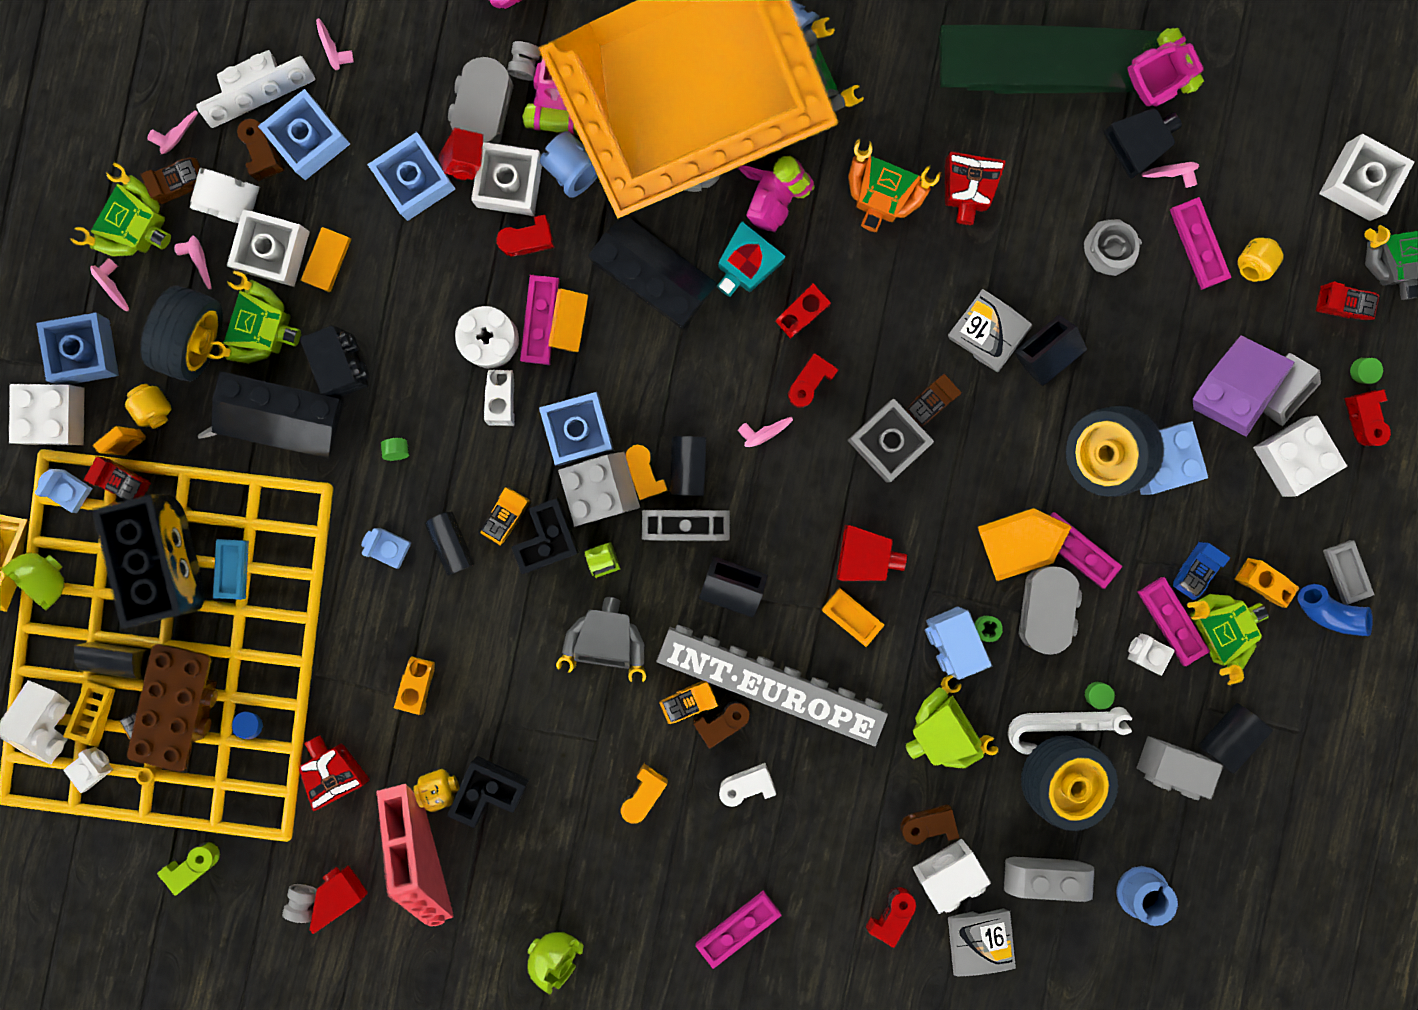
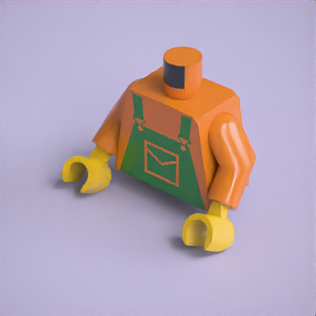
M860 139L855 142L854 149L856 156L853 157L848 175L851 196L857 200L856 208L866 212L861 226L869 231L877 232L882 219L894 222L896 217L905 218L919 208L930 192V186L935 185L939 181L941 173H938L936 179H929L926 173L931 166H927L922 175L919 176L870 156L872 153L871 141L868 150L860 151L858 149Z

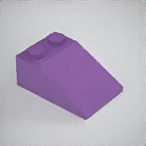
M1240 336L1210 372L1194 396L1193 409L1247 437L1295 362L1252 340Z

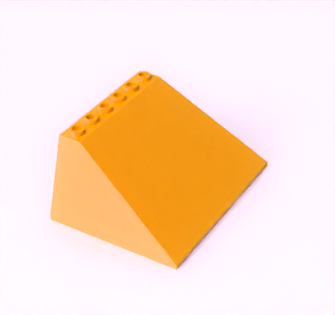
M636 0L539 48L617 218L838 124L789 0Z

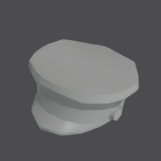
M1120 219L1097 222L1084 241V250L1088 262L1095 271L1116 276L1135 264L1142 242L1138 238L1136 231Z

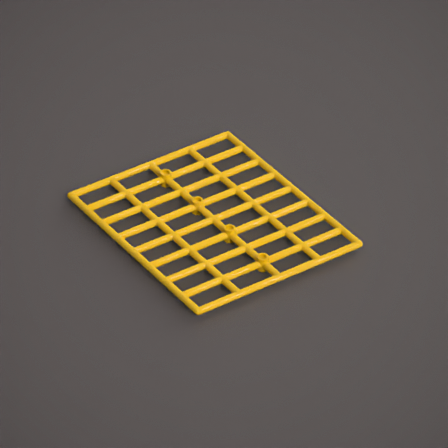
M46 449L40 450L37 454L26 553L39 554V548L97 555L94 585L64 583L62 592L65 595L92 598L89 628L82 629L30 622L33 599L21 589L7 711L22 690L24 677L82 684L81 691L85 682L89 681L109 688L142 692L144 680L25 665L29 634L152 649V646L155 644H165L212 657L228 658L229 662L225 690L215 689L218 691L216 701L224 702L220 733L208 732L203 739L196 741L198 743L219 745L215 777L167 771L148 764H144V767L109 763L113 770L107 775L135 778L142 785L139 811L81 803L82 793L78 791L71 780L68 802L10 794L14 763L65 769L79 758L78 754L86 750L87 745L75 741L73 758L56 757L50 765L23 752L15 751L16 748L4 740L0 767V805L283 842L290 841L293 836L300 776L299 766L301 765L333 486L330 483L98 456L109 458L133 472L178 477L176 499L181 504L188 523L193 522L244 529L243 540L249 541L246 599H236L235 604L204 600L202 608L198 610L234 615L231 645L227 647L171 640L174 617L161 620L159 638L101 631L104 599L114 600L112 589L106 588L108 573L100 540L99 543L41 536L44 505H60L48 497H39L34 493L39 486V478L49 469V462L91 466L97 455ZM190 478L249 485L246 517L192 511L187 507ZM261 487L321 494L317 526L258 519ZM105 490L104 500L86 498L80 509L92 510L120 502H116V494ZM256 530L316 537L312 569L253 562ZM196 555L199 567L215 569V557ZM251 573L309 580L310 589L307 612L248 605ZM246 617L305 624L302 656L243 649ZM241 660L300 667L297 699L237 692ZM89 703L87 709L91 710L92 704ZM236 703L295 711L292 741L284 742L260 738L248 740L232 735V722ZM65 714L58 721L57 725L67 726L71 715ZM85 715L84 721L92 723L94 717ZM107 719L104 731L125 733L119 723L120 721ZM82 726L81 732L88 734L89 728ZM231 747L290 754L286 786L227 778ZM155 781L214 788L210 820L151 812ZM225 791L284 797L281 829L223 822Z

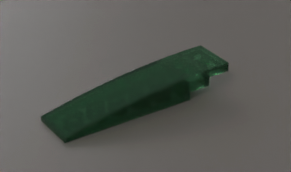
M941 25L939 29L940 87H967V91L994 90V94L1136 92L1127 67L1132 64L1134 58L1145 51L1159 48L1157 38L1162 32L1068 26Z

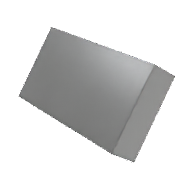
M1349 540L1323 550L1343 604L1349 605L1374 595L1355 541Z

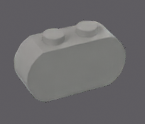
M479 57L469 61L463 67L462 76L458 75L455 82L456 102L450 105L448 120L451 121L452 130L455 127L483 134V142L499 144L501 142L513 83L507 70L500 62L489 57Z
M642 510V540H730V511Z
M1047 565L1032 570L1026 576L1019 636L1026 646L1043 654L1060 653L1072 643V636L1077 634L1078 620L1075 619L1076 607L1079 608L1081 605L1082 592L1079 590L1078 580L1070 571L1061 567Z
M1010 857L1005 860L1004 891L1010 895L1030 899L1080 902L1093 899L1094 867L1090 864L1075 860Z

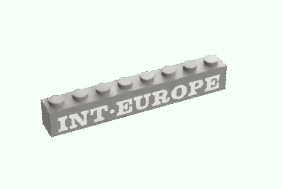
M677 625L675 629L669 628L657 663L869 745L876 746L888 715L884 709H881L882 703L870 698H866L865 702L855 699L856 694L841 687H839L837 692L827 688L829 683L812 677L811 681L800 677L801 672L785 666L784 671L773 667L774 662L761 656H758L757 660L746 656L747 651L732 645L730 650L719 646L720 641L710 636L704 635L703 639L692 635L693 630L684 626Z

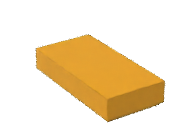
M322 227L301 281L331 292L351 238Z
M558 289L548 347L579 352L588 295Z
M115 426L93 446L102 454L127 455L143 442L146 436L140 429Z
M838 588L821 609L865 647L869 645L884 627L882 622L841 588Z

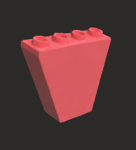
M406 784L377 791L388 896L425 925H442L446 919L453 918V910L426 809L419 807L414 792Z

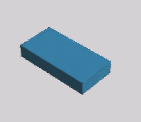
M216 539L213 598L246 599L249 541Z

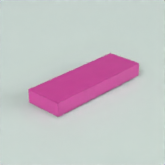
M1200 197L1171 208L1170 213L1201 290L1232 278Z
M530 275L521 362L550 365L552 347H548L559 289V278Z
M1055 512L1051 513V517L1069 524ZM1073 526L1058 553L1102 589L1108 586L1123 567Z
M1165 577L1157 579L1137 592L1171 648L1175 650L1174 653L1183 666L1191 664L1210 652Z
M763 890L696 942L695 946L714 969L781 917L782 914Z

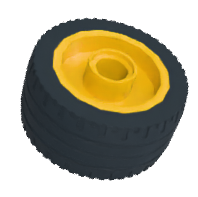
M180 286L168 288L156 301L144 327L141 354L145 365L157 372L184 381H193L198 378L211 360L207 354L214 355L217 347L216 345H209V343L219 341L223 326V308L221 303L210 296Z
M1124 406L1099 409L1080 419L1073 427V430H1071L1066 446L1067 465L1077 483L1091 493L1106 497L1123 496L1143 488L1157 475L1164 457L1163 437H1161V432H1159L1155 422L1143 412Z
M1055 736L1041 742L1029 754L1022 769L1021 786L1026 801L1038 815L1061 829L1079 831L1094 826V824H1097L1109 813L1117 797L1118 776L1112 762L1098 748L1073 736Z

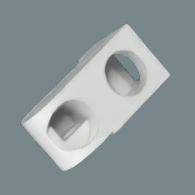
M488 370L484 421L488 425L514 426V375L512 370Z
M763 763L724 779L720 785L719 795L725 805L733 807L741 804L744 798L763 792L765 799L775 796L776 789L766 763Z

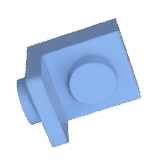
M49 469L39 478V486L34 493L39 497L50 498L71 513H78L93 488L66 470Z
M374 528L372 532L368 531L362 541L361 546L364 547L362 555L373 557L399 569L412 542L382 528Z

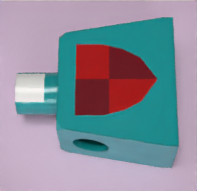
M741 222L718 263V267L726 275L718 283L717 288L729 297L739 285L748 292H751L784 262L785 255L745 223Z

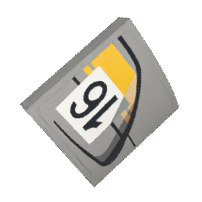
M982 289L948 337L971 352L974 358L999 372L1032 328V324L1011 307Z
M1002 908L981 914L972 911L948 917L953 974L955 976L983 975L1016 969L1009 910Z

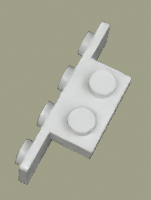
M267 50L218 73L217 77L222 93L198 103L197 109L209 126L214 128L315 81V77L302 56L277 66L274 56L270 50Z

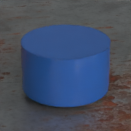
M251 712L239 713L232 722L233 733L242 739L256 738L263 728L261 718Z

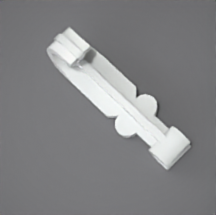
M1115 707L1110 712L1027 713L1013 719L1008 728V738L1017 751L1022 754H1030L1037 745L1020 741L1019 736L1023 732L1115 730L1121 735H1126L1132 732L1126 721L1122 720H1132V717L1123 707Z

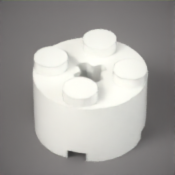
M200 168L191 197L190 208L239 223L242 209L253 212L260 187Z
M488 306L474 308L465 315H462L458 321L455 333L457 347L467 360L477 366L487 369L499 368L510 361L518 348L519 334L515 324L502 311ZM486 332L494 335V337L489 339V344L482 341Z

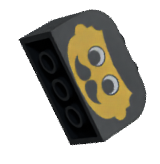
M147 495L92 509L121 629L195 612L202 608L204 603L202 576L187 517L181 504L174 496Z

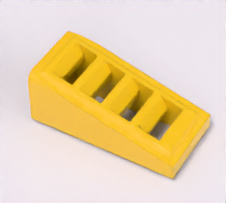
M86 681L63 737L98 747L104 733L115 689ZM92 692L103 695L102 700L91 698ZM88 704L99 706L97 712L87 709ZM85 715L94 717L93 722L84 721ZM82 726L90 729L88 734L81 732Z

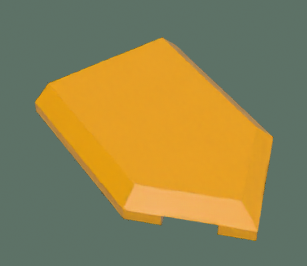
M1032 508L978 526L995 578L997 581L1054 563L1072 526Z

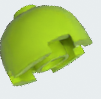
M25 553L18 555L1 568L17 586L45 611L57 601L64 589V578L59 572L62 566L51 555L44 558L37 553Z
M556 931L546 934L541 939L536 938L528 949V954H530L528 973L531 980L549 995L552 993L553 986L557 989L561 988L574 971L576 965L572 961L576 952L582 954L583 944L565 932Z

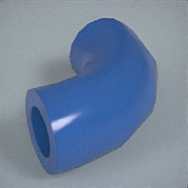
M1318 584L1307 585L1299 591L1298 602L1311 620L1325 628L1340 633L1358 636L1371 635L1373 617L1370 607L1350 606L1337 602L1330 597L1325 587Z

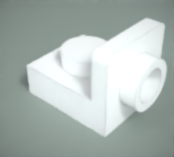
M1140 633L1139 637L1134 638L1129 646L1128 652L1130 655L1128 659L1162 676L1175 650L1148 635Z
M97 747L81 751L78 754L79 758L63 771L78 791L83 793L109 774L113 768L109 765L107 755L103 751L98 750Z

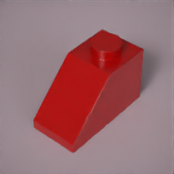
M454 127L439 154V162L443 172L453 175L457 179L473 180L481 168L484 135Z
M349 865L341 870L335 867L322 877L324 882L317 888L310 924L312 934L358 904L368 894Z

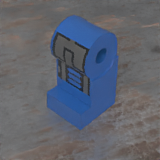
M1198 542L1181 567L1179 574L1173 582V587L1192 600H1196L1204 593L1211 579L1220 567L1226 565L1230 557L1210 543Z

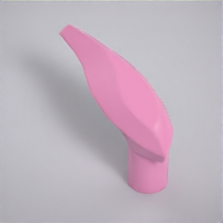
M318 18L316 20L318 33L330 65L335 70H339V64L353 63L352 50L337 52L336 45L331 39L328 30L321 19Z
M195 110L165 136L155 130H151L147 139L160 146L161 154L169 152L180 141L198 112Z
M1185 162L1160 166L1143 172L1142 176L1175 177L1182 174L1185 187L1188 188L1197 185L1194 170L1198 169L1199 164Z
M191 236L189 242L175 244L176 254H190L208 289H212L204 251L199 240L195 236Z
M109 258L99 268L91 266L92 275L111 299L123 310L129 311V307L117 290L116 284L108 277L118 266Z
M789 417L770 426H764L756 433L745 423L738 429V432L747 440L745 447L757 446L780 433L793 421V418Z

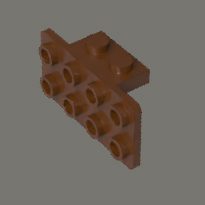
M155 644L152 646L127 752L129 760L177 772L187 768L192 743L203 739L210 730L211 719H209V714L218 697V691L215 690L217 681L207 679L211 665V657L209 655L165 644Z

